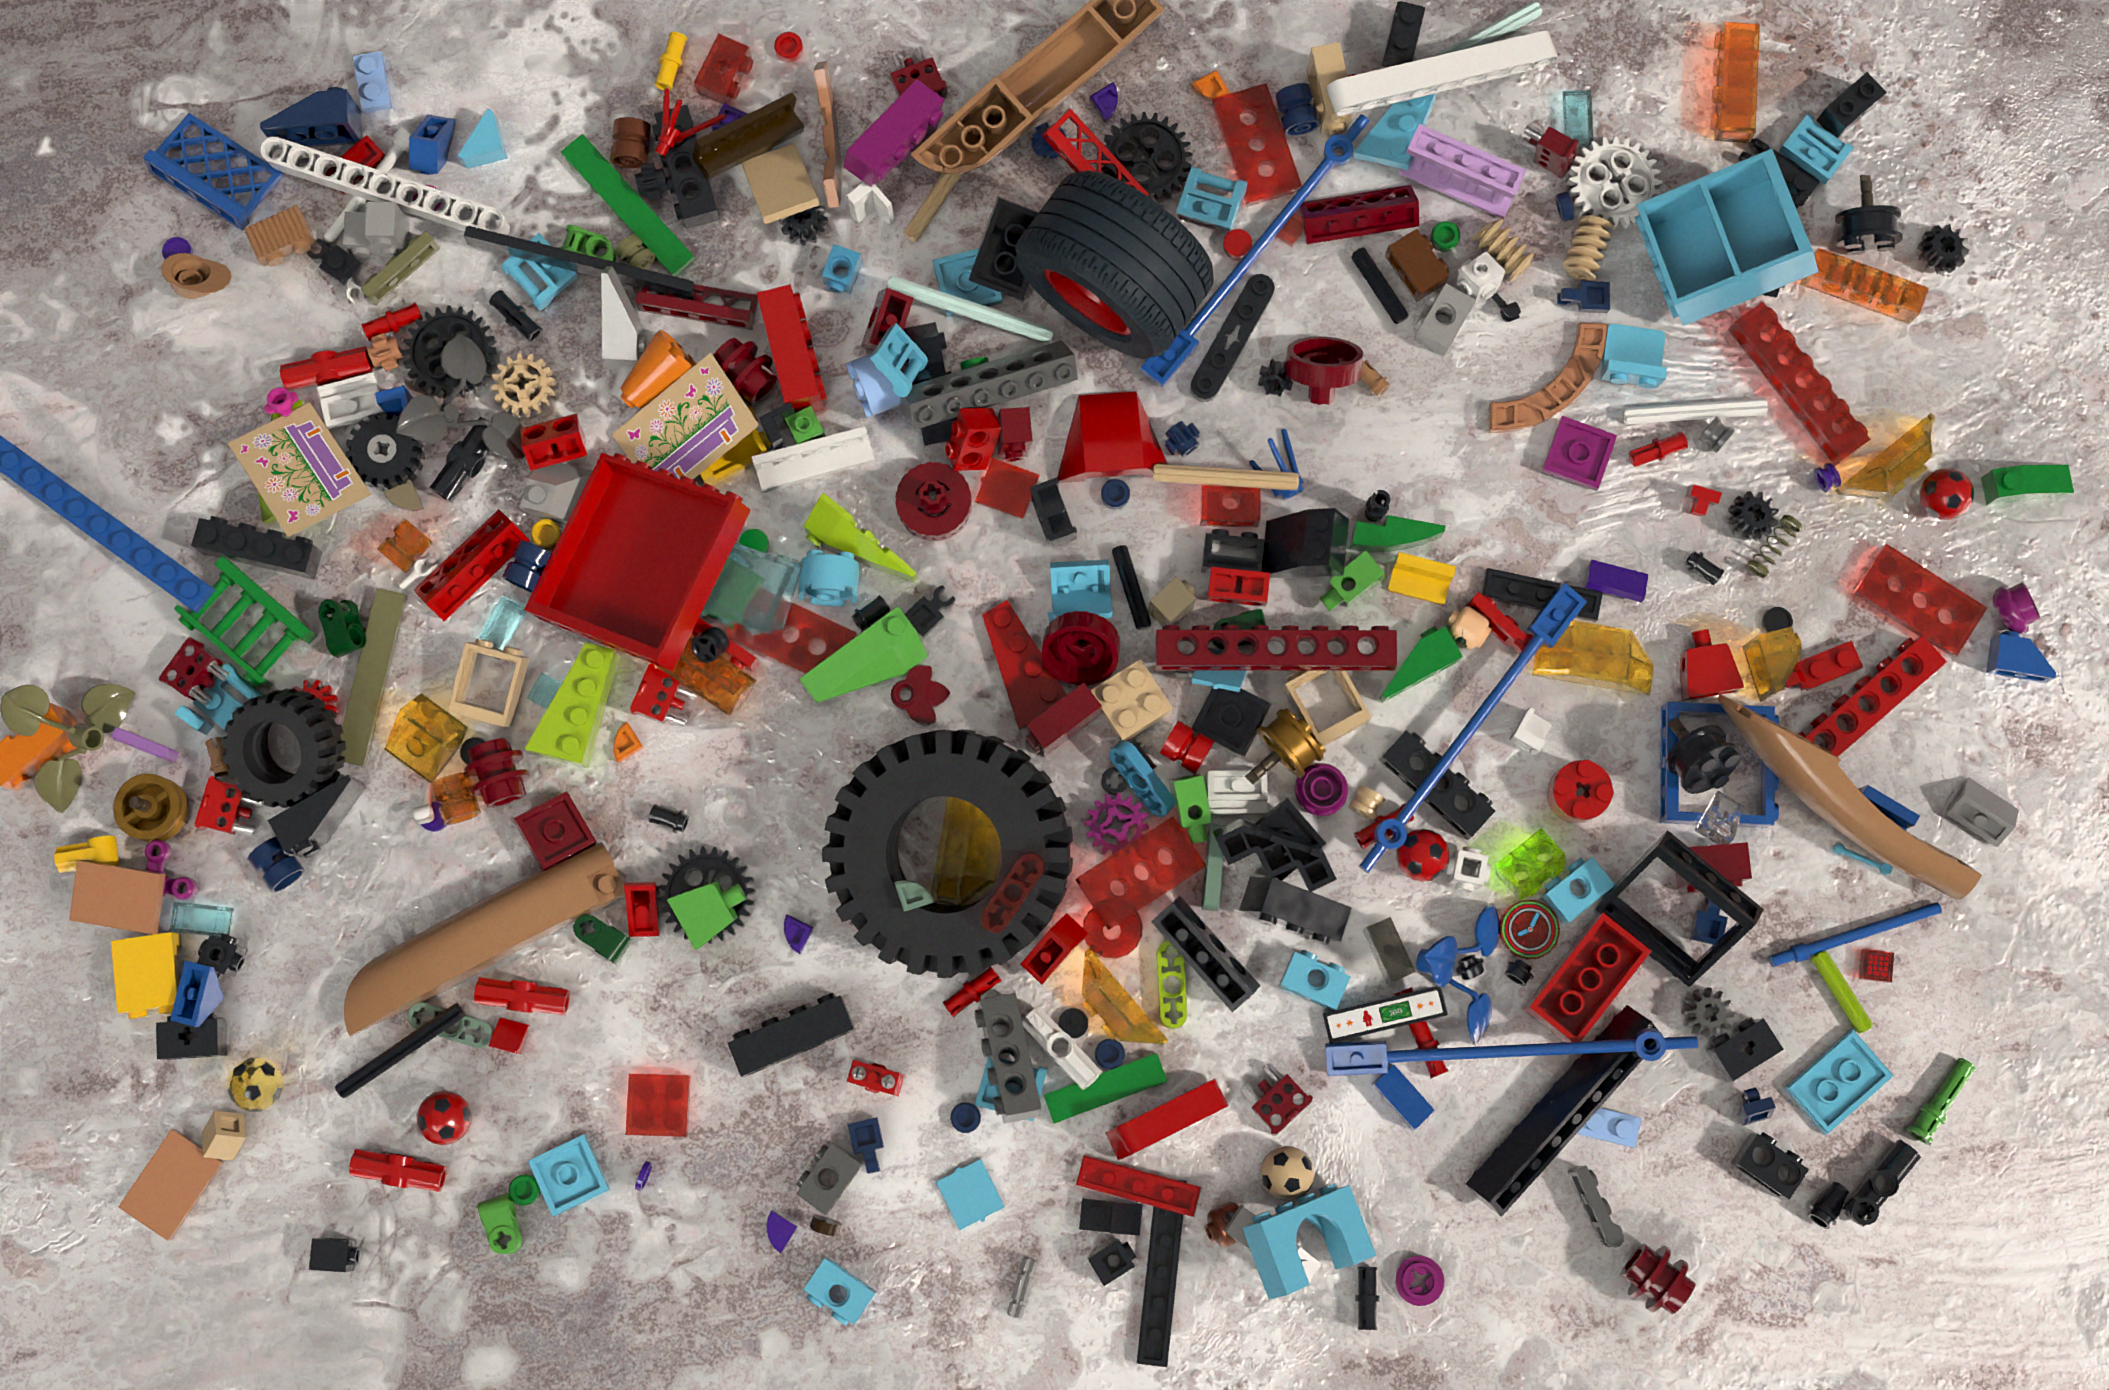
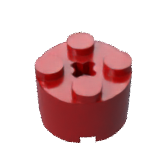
M1577 760L1566 764L1550 778L1547 802L1552 812L1558 818L1572 823H1585L1596 818L1608 808L1614 795V789L1609 775L1601 766L1591 760ZM1581 787L1584 793L1578 797L1575 791Z

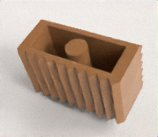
M297 205L244 228L256 258L263 266H277L285 260L284 257L293 253L297 255L306 253L311 249V245L317 243L304 213Z

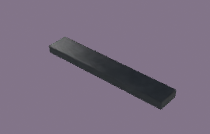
M1154 1206L1136 1364L1167 1367L1183 1214Z

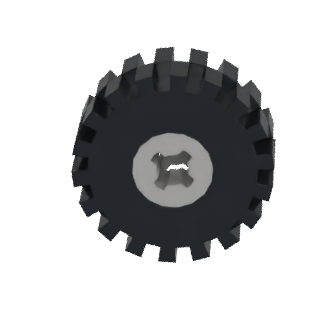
M381 413V418H378L373 414L368 416L369 422L366 423L363 419L358 422L361 426L358 431L352 428L350 434L353 436V439H347L346 446L349 448V451H345V454L366 485L371 488L374 486L380 491H384V488L390 490L397 485L406 483V480L409 478L414 481L417 478L415 471H422L423 464L420 461L421 459L425 460V452L422 450L424 444L409 436L396 433L399 416L393 414V417H390L387 413Z

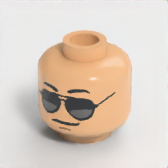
M1469 606L1464 607L1460 612L1454 610L1446 623L1450 627L1449 633L1454 642L1467 650H1472L1475 646L1480 648L1492 630L1489 627V618Z

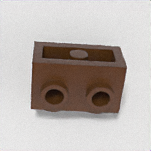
M1418 229L1389 245L1385 253L1386 259L1416 302L1444 286L1449 277L1447 264L1442 258L1438 259L1432 251L1431 241L1425 234L1421 235Z

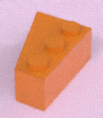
M50 703L48 712L43 716L70 727L78 724L69 710ZM40 722V726L34 735L23 736L17 734L14 737L7 735L0 741V786L10 790L21 789L30 783V778L36 775L44 762L48 760L56 761L61 754L77 749V747L70 743L69 733Z

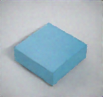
M184 705L180 706L174 713L205 735H208L213 728V724Z

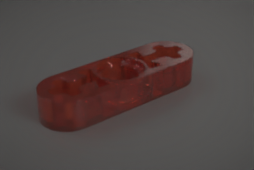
M1030 852L1022 855L1017 860L982 913L981 922L987 931L999 933L1010 924L1044 873L1045 863L1040 855ZM1034 859L1037 862L1035 867L1038 869L1037 874L1031 872L1027 876L1025 881L1031 883L1027 887L1022 880L1014 878L1013 875L1016 872L1020 877L1026 868L1022 864L1023 861L1029 862ZM1016 884L1021 888L1022 896L1018 901H1010L1006 898L1004 891L1007 885ZM999 898L1005 906L1012 907L1013 911L1010 913L1006 908L1001 915V919L1004 921L1003 925L997 923L993 926L990 924L991 917L988 914L989 912L995 913L998 911L1001 904L996 903V900Z

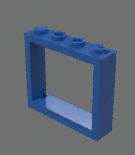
M1669 701L1661 706L1660 823L1768 828L1775 825V821L1778 820L1779 806L1775 803V791L1778 790L1779 779L1762 760L1761 815L1679 811V776L1673 775L1666 766L1668 754L1679 741V738L1667 724L1676 717L1679 719V713L1727 714L1721 704ZM1743 705L1779 724V717L1775 715V706Z

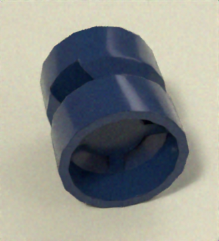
M1293 84L1284 87L1276 93L1275 98L1278 110L1285 115L1281 118L1284 133L1287 136L1304 135L1316 130L1320 126L1318 110L1315 106H1312L1315 99L1310 84Z
M520 540L513 553L515 561L508 563L502 578L532 593L551 553L532 543Z
M277 837L263 842L247 857L255 871L263 873L262 880L272 893L287 888L305 872V869L295 856H289V853L284 852Z

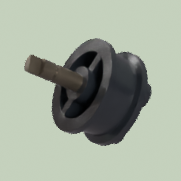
M1860 175L1861 207L1848 209L1835 215V222L1840 225V237L1836 240V246L1847 250L1848 255H1860L1865 253V250L1877 249L1880 252L1892 251L1895 249V244L1903 240V234L1898 231L1897 219L1901 217V209L1895 206L1873 205L1870 175Z
M1677 717L1669 722L1667 725L1679 738V741L1668 754L1666 766L1673 775L1680 776L1682 788L1688 793L1698 794L1712 788L1719 789L1726 785L1729 781V776L1740 761L1741 754L1736 745L1726 742V734L1723 729L1717 725H1706L1689 733Z

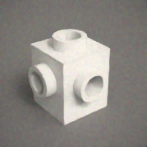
M1484 252L1473 261L1469 259L1460 266L1455 285L1459 291L1476 299L1474 303L1476 304L1483 298L1486 300L1491 298L1497 292L1505 270L1487 252Z
M1463 847L1462 850L1459 849L1453 854V857H1449V863L1445 869V874H1449L1448 882L1456 884L1455 889L1473 892L1474 888L1478 889L1483 886L1484 882H1488L1491 865L1487 864L1489 856L1480 854L1481 850L1476 848ZM1465 865L1470 868L1471 873L1469 876L1461 873L1462 866Z

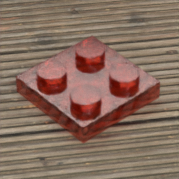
M629 1074L625 1135L688 1137L691 1075Z

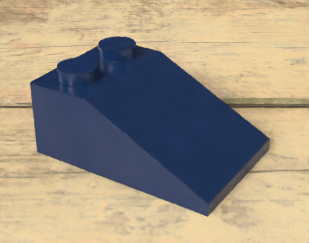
M330 87L327 91H317L262 121L260 129L267 138L279 137L306 147L356 144L362 139L361 110L347 89Z

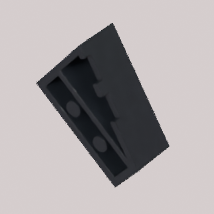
M1250 877L1239 911L1259 917L1258 920L1268 924L1276 925L1278 923L1286 926L1285 930L1298 935H1302L1303 932L1312 935L1311 939L1313 941L1329 945L1330 941L1341 942L1352 907L1273 877L1270 879L1268 877Z

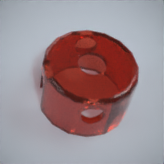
M1108 898L1099 901L1083 920V929L1089 933L1084 941L1094 955L1104 960L1116 961L1125 958L1136 949L1142 937L1143 924L1140 915L1131 904L1122 899ZM1109 922H1115L1121 929L1119 937L1114 940L1106 938L1103 933L1104 926Z

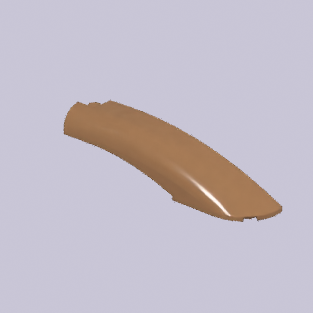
M1090 0L1043 42L999 76H995L910 155L926 168L945 174H961L980 168L1022 137L1080 89L1163 14L1165 8L1157 0Z
M1721 694L1718 696L1717 700L1734 726L1770 771L1800 801L1845 837L1881 861L1955 900L1966 897L1976 886L1982 876L1981 873L1964 861L1910 834L1885 816L1858 790L1838 766L1841 759L1827 749Z
M600 842L475 903L367 963L352 980L345 997L344 1021L349 1037L462 983V981L509 955L575 922L580 916L590 915L625 898L624 884L603 843Z

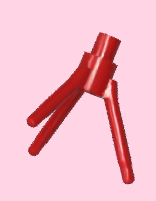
M665 88L661 134L658 137L660 142L655 152L665 157L669 148H673L676 142L680 143L685 138L719 123L727 118L726 114L716 116L681 133L674 126L682 100H676L669 120L670 91L668 88Z

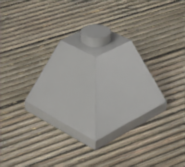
M564 463L533 470L527 479L520 503L521 509L527 515L567 524L592 470Z

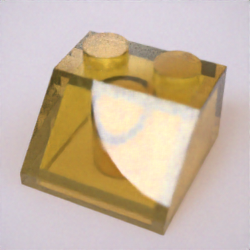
M1792 626L1757 635L1742 646L1760 702L1766 701L1782 691L1801 656V640L1798 634L1794 633Z
M421 693L399 710L384 750L426 781L432 783L460 748L468 727Z

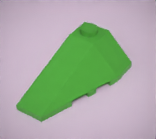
M897 606L799 678V681L814 701L818 703L903 675L927 658L928 654L917 631Z

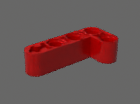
M1215 1078L1105 1132L1117 1159L1120 1160L1229 1105Z

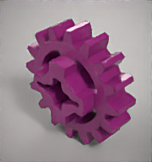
M1117 793L1115 800H1111V797L1106 794L1105 803L1102 804L1096 800L1094 804L1097 810L1088 809L1087 811L1092 820L1085 821L1084 826L1092 830L1086 833V838H1095L1092 847L1094 849L1099 845L1102 846L1101 855L1103 856L1109 850L1112 851L1113 858H1117L1119 851H1122L1125 857H1128L1129 848L1132 847L1138 851L1140 847L1137 841L1145 842L1147 839L1141 832L1149 830L1150 825L1142 823L1148 817V814L1139 813L1142 804L1132 805L1131 795L1124 801L1122 800L1121 793ZM1117 806L1128 809L1131 814L1125 815L1119 812ZM1106 810L1107 819L1105 823L1097 826L1098 817ZM1117 818L1119 823H1126L1122 826L1121 832L1117 833L1116 829L1108 828L1112 825V819ZM1137 825L1136 834L1128 841L1127 832L1129 828ZM1109 836L1116 840L1117 845L1109 844L1101 837Z

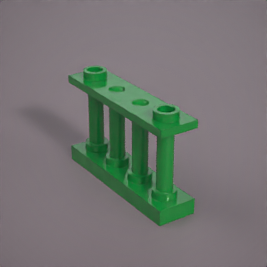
M221 556L214 564L222 571L218 575L220 578L212 586L215 591L198 613L193 610L187 611L178 604L174 610L181 615L178 620L191 631L195 628L198 629L246 671L243 676L256 687L262 684L270 689L273 684L264 677L267 671L294 641L298 643L302 639L310 644L317 635L231 561ZM235 583L243 589L240 593L242 597L212 630L208 629L199 621V618L229 585L233 587ZM259 602L265 607L262 611L264 615L232 649L220 638L251 604L255 605ZM280 620L287 626L284 630V636L254 668L242 656L273 622L276 624Z

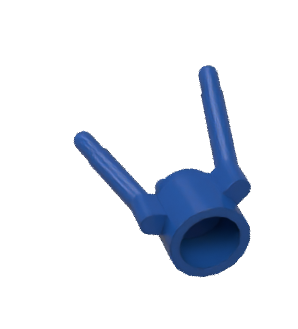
M1282 429L1281 433L1291 470H1287L1272 438L1267 440L1281 472L1299 474L1287 430ZM1254 460L1249 462L1254 470L1263 471ZM1299 474V487L1297 490H1271L1275 497L1281 495L1283 500H1287L1304 490L1301 485L1304 482Z

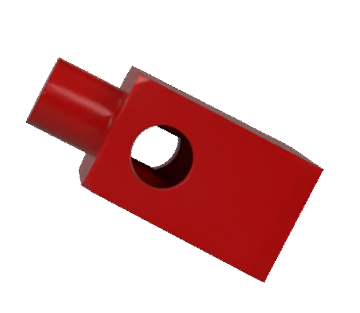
M1709 629L1692 632L1694 648L1687 649L1680 654L1681 700L1687 701L1719 696L1720 694L1737 693L1742 690L1744 684L1729 645L1727 643L1712 645Z

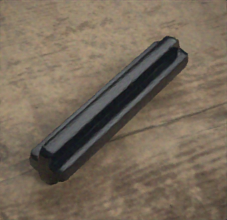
M1362 247L1354 251L1351 256L1353 262L1395 324H1399L1408 318L1407 310L1367 250Z
M1120 545L1112 549L1114 561L1137 630L1146 629L1151 626L1148 610L1128 547Z

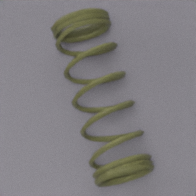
M1783 515L1780 519L1782 527H1775L1773 529L1775 536H1768L1766 538L1768 545H1761L1759 548L1761 554L1753 555V560L1747 563L1748 569L1753 574L1761 578L1768 576L1769 570L1760 562L1755 561L1754 558L1755 556H1761L1772 565H1776L1774 560L1762 553L1761 548L1769 547L1776 554L1783 556L1781 551L1769 544L1768 539L1770 537L1777 538L1783 545L1789 547V543L1778 537L1775 530L1777 528L1784 529L1790 536L1797 537L1794 532H1801L1803 526L1796 518L1790 515ZM1753 566H1755V567H1757L1758 569H1760L1763 573H1761V572H1759L1758 570H1756Z

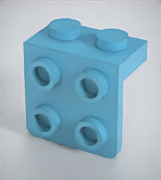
M1610 324L1607 328L1600 380L1610 381L1614 384H1633L1646 389L1658 388L1666 379L1667 367H1662L1665 333L1654 329Z
M1109 559L1050 563L1053 619L1073 611H1087L1104 618H1111L1113 616Z

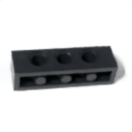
M688 105L680 107L674 126L675 129L682 133L694 127ZM672 108V109H669V120H670V117H671L673 108ZM663 111L654 113L657 124L652 125V130L656 142L659 141L658 137L661 134ZM696 134L685 138L681 144L674 145L673 148L670 147L665 157L660 155L663 168L669 167L671 176L666 177L670 193H676L679 202L673 204L678 221L684 220L687 229L720 220L710 181L707 180L692 158L695 141L697 140ZM687 163L691 165L687 171H678L679 166ZM690 190L699 191L693 198L685 197V194Z
M1406 730L1379 761L1415 792L1442 756L1437 752L1432 754L1424 746L1426 742L1417 733L1412 732L1410 734ZM1411 756H1418L1423 760L1424 767L1422 770H1415L1410 766L1409 759ZM1448 768L1442 776L1446 782L1445 790L1433 788L1424 799V802L1465 839L1469 840L1496 810L1491 807L1493 802L1481 792L1477 794L1469 787L1471 783L1464 775L1459 772L1455 774ZM1456 796L1466 798L1468 801L1467 810L1461 811L1456 808L1454 804Z
M1181 896L1175 899L1151 921L1232 1013L1261 986Z

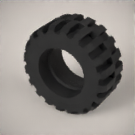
M295 689L276 690L244 702L243 706L238 707L232 713L233 719L227 721L225 726V732L228 735L222 737V747L226 748L223 760L224 764L228 763L230 771H228L231 780L236 779L239 783L237 788L242 793L249 792L251 800L257 803L264 801L263 804L265 806L273 808L277 806L282 808L291 807L329 786L331 783L336 782L340 776L338 769L342 768L345 762V757L341 756V753L346 750V741H341L340 734L344 732L341 724L337 725L334 721V718L337 716L332 709L326 710L324 708L326 704L320 698L311 699V693L303 690L299 692ZM274 722L286 726L298 740L301 749V762L295 774L287 772L278 766L269 752L268 733Z

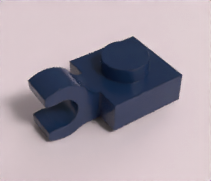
M1581 281L1578 284V289L1561 288V293H1557V305L1569 306L1579 304V312L1608 313L1610 311V282Z
M1707 897L1705 899V912L1700 910L1695 912L1690 940L1714 945L1725 934L1728 917L1719 915L1720 908Z
M878 1117L847 1124L854 1155L863 1153L868 1174L880 1172L876 1150L884 1148Z

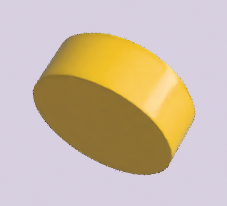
M550 519L537 521L531 529L533 542L545 550L555 548L562 534L560 527Z

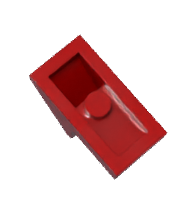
M625 882L624 891L629 937L659 936L661 929L658 897H660L661 892L655 882Z

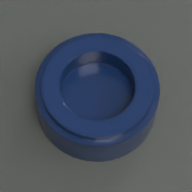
M1566 191L1556 194V207L1561 221L1573 220L1574 211L1569 193Z
M1120 479L1107 481L1101 489V500L1110 509H1121L1127 505L1130 499V489Z
M1105 1039L1097 1045L1095 1059L1101 1067L1114 1069L1119 1067L1124 1061L1125 1050L1119 1041Z
M963 1102L954 1107L950 1119L952 1126L957 1131L970 1133L978 1128L981 1122V1114L974 1104Z

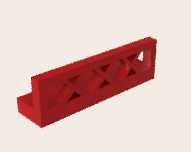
M1071 108L1041 134L1044 140L1074 172L1086 170L1101 172V164H1112L1116 169V179L1121 180L1122 175L1127 181L1125 182L1126 184L1134 187L1146 196L1149 195ZM1069 118L1077 126V138H1066L1058 129ZM1082 133H1083L1088 139H1082ZM1071 142H1077V149L1071 144ZM1082 143H1092L1097 148V160H1086L1082 156ZM1101 154H1103V156L1107 160H1101ZM1091 164H1097L1096 170Z
M498 509L413 591L432 611L445 621L513 557V553L520 540L527 542L530 540ZM501 521H503V523L500 524V525L493 531V529H494ZM435 585V587L426 595L425 593Z

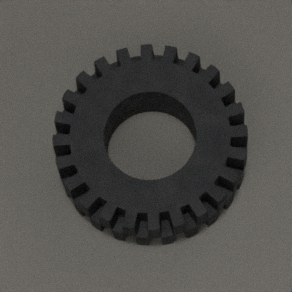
M944 729L916 734L878 750L872 759L861 763L853 771L854 777L851 782L841 787L837 793L835 801L839 803L835 813L827 817L824 829L830 832L829 844L822 847V862H829L831 875L825 879L828 894L832 892L837 893L841 905L836 909V912L841 921L851 920L858 929V932L853 937L863 947L871 943L881 952L878 958L890 965L899 961L908 965L906 972L921 975L926 971L936 972L937 978H952L958 973L966 972L969 973V976L979 974L990 966L1001 965L1014 957L1019 951L1027 947L1053 918V914L1065 896L1067 878L1072 872L1073 858L1070 857V844L1073 841L1071 826L1067 827L1064 812L1067 809L1062 797H1056L1050 786L1052 780L1044 770L1038 771L1029 762L1031 757L1022 750L1012 749L1004 744V740L998 737H986L976 734V731L961 729L954 731ZM941 796L959 798L979 808L993 823L1002 848L1000 872L990 892L984 898L967 905L949 906L933 902L904 912L894 882L907 880L899 863L898 839L903 823L910 812L924 800Z

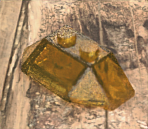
M1932 413L1927 415L1835 490L1837 494L1881 499L1887 493L1891 497L1897 494L1906 486L1902 481L1908 476L1915 479L1928 468L1924 463L1933 457L1935 416Z
M1573 620L1553 647L1548 648L1542 644L1535 653L1532 676L1649 696L1654 665L1632 630Z
M947 797L931 895L935 902L954 905L963 904L996 882L1001 853L1000 839L990 819L979 808L959 798Z
M1088 948L1084 953L1081 991L1084 1001L1081 1005L1092 1018L1097 1014L1104 1022L1101 1029L1112 1041L1117 1038L1120 1042L1164 1045L1169 1041L1094 952Z

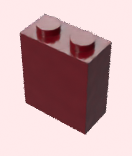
M1082 683L1026 725L1025 741L1035 754L1041 752L1045 757L1101 716L1102 705L1087 685Z

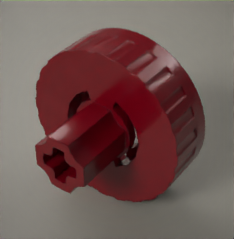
M1318 336L1298 339L1287 347L1286 374L1293 381L1309 386L1308 398L1311 403L1329 405L1335 400V388L1350 386L1360 380L1363 351L1358 345L1340 338Z
M927 462L917 465L902 477L897 487L895 503L898 517L906 530L917 538L926 541L946 540L959 533L969 520L972 510V498L968 482H966L962 474L954 471L950 465L942 464L941 462ZM932 491L936 493V500L933 501L929 497ZM921 507L925 512H927V513H929V514H937V513H940V512H942L945 508H946V510H945L942 514H939V515H936V516H932V515H928V514L924 513L921 509L918 510V508Z
M1087 611L1067 612L1057 616L1046 627L1041 651L1042 661L1046 669L1063 682L1073 685H1081L1082 683L1086 685L1096 684L1110 677L1115 671L1119 659L1120 636L1113 624L1098 614Z

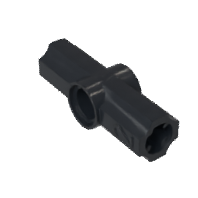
M473 426L463 441H458L454 444L446 457V465L429 487L432 491L452 503L469 478H474L481 471L486 461L485 456L490 450L482 439V432L487 426Z
M1900 1139L1897 1140L1877 1166L1865 1174L1862 1184L1843 1205L1841 1210L1850 1218L1848 1204L1857 1196L1873 1199L1880 1208L1888 1197L1897 1193L1899 1184L1920 1160L1921 1156L1909 1144ZM1880 1175L1886 1180V1187L1882 1191H1879L1876 1187V1179ZM1862 1202L1859 1204L1860 1210L1856 1211L1857 1215L1864 1216L1865 1219L1868 1217L1867 1211L1871 1210L1870 1205H1863Z

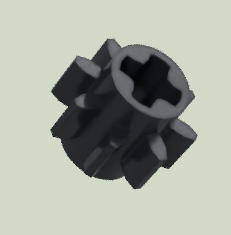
M654 162L641 165V173L635 174L639 195L647 194L649 201L663 198L662 191L668 189L664 169H656Z
M1271 359L1268 367L1261 366L1259 372L1261 377H1259L1258 386H1264L1266 395L1273 394L1281 397L1284 389L1291 391L1293 382L1286 374V361L1279 362Z

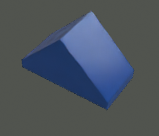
M185 960L170 1018L171 1021L199 1027L221 1003L224 997L214 967Z

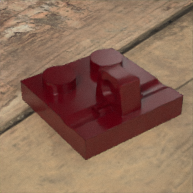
M567 791L515 817L513 820L541 870H545L588 849L597 842Z

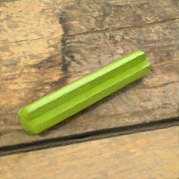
M1825 950L1815 954L1812 957L1814 965L1858 1033L1869 1030L1873 1026L1872 1021L1829 953Z

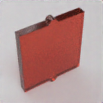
M991 458L985 477H981L982 484L975 503L1023 520L1028 505L1032 501L1029 487L1037 484L1040 475Z

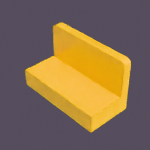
M1398 552L1395 557L1388 591L1444 605L1450 582L1454 578L1456 566Z

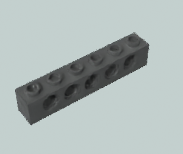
M1062 340L914 384L908 396L900 397L903 416L912 428L916 430L958 416L960 408H988L1078 380L1075 355Z

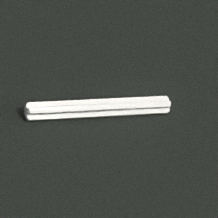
M1765 398L1626 407L1623 410L1622 416L1624 424L1713 419L1716 416L1727 418L1764 415L1768 411V406Z

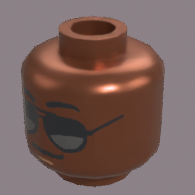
M1225 1203L1208 1213V1224H1205L1204 1228L1211 1242L1216 1241L1222 1247H1229L1237 1243L1236 1240L1223 1231L1240 1207L1237 1203Z

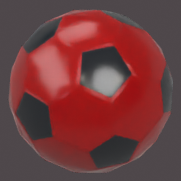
M1953 468L1935 470L1925 478L1919 491L1920 503L1924 510L1934 518L1939 520L1956 519L1965 514L1972 505L1974 487L1970 479L1961 471Z
M1422 828L1407 833L1404 844L1396 849V861L1399 869L1406 877L1414 881L1426 882L1440 877L1449 863L1450 852L1448 845L1441 835L1433 830Z
M448 1090L434 1092L425 1097L416 1113L420 1134L429 1142L437 1145H448L459 1141L465 1136L472 1123L469 1103L458 1093Z

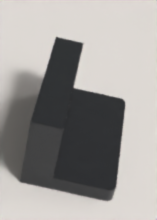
M791 402L759 417L773 450L786 447L780 431L788 428L785 418L795 414Z

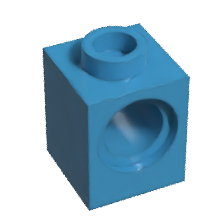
M835 244L833 245L821 275L823 284L826 285L828 290L838 294H842L843 291L851 294L863 264L861 253ZM839 267H845L849 270L844 276H836L834 271Z

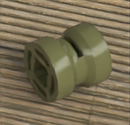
M636 234L629 235L623 239L615 249V254L622 261H626L630 266L648 269L656 257L649 248L642 246V240Z

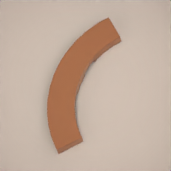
M827 61L817 62L813 74L819 107L825 122V126L822 127L824 150L829 158V161L824 162L823 186L829 208L839 207L841 201V154L831 80Z
M1579 322L1574 348L1566 366L1542 390L1531 396L1513 401L1491 402L1489 404V433H1506L1536 426L1559 414L1572 404L1586 388L1598 368L1605 349L1608 324Z

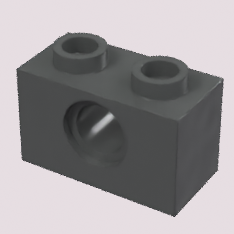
M831 1143L829 1147L825 1144L822 1146L814 1158L818 1162L811 1173L806 1170L796 1183L799 1187L796 1194L824 1215L829 1214L863 1166V1163L835 1143ZM825 1168H830L835 1173V1182L831 1186H825L820 1182V1172Z

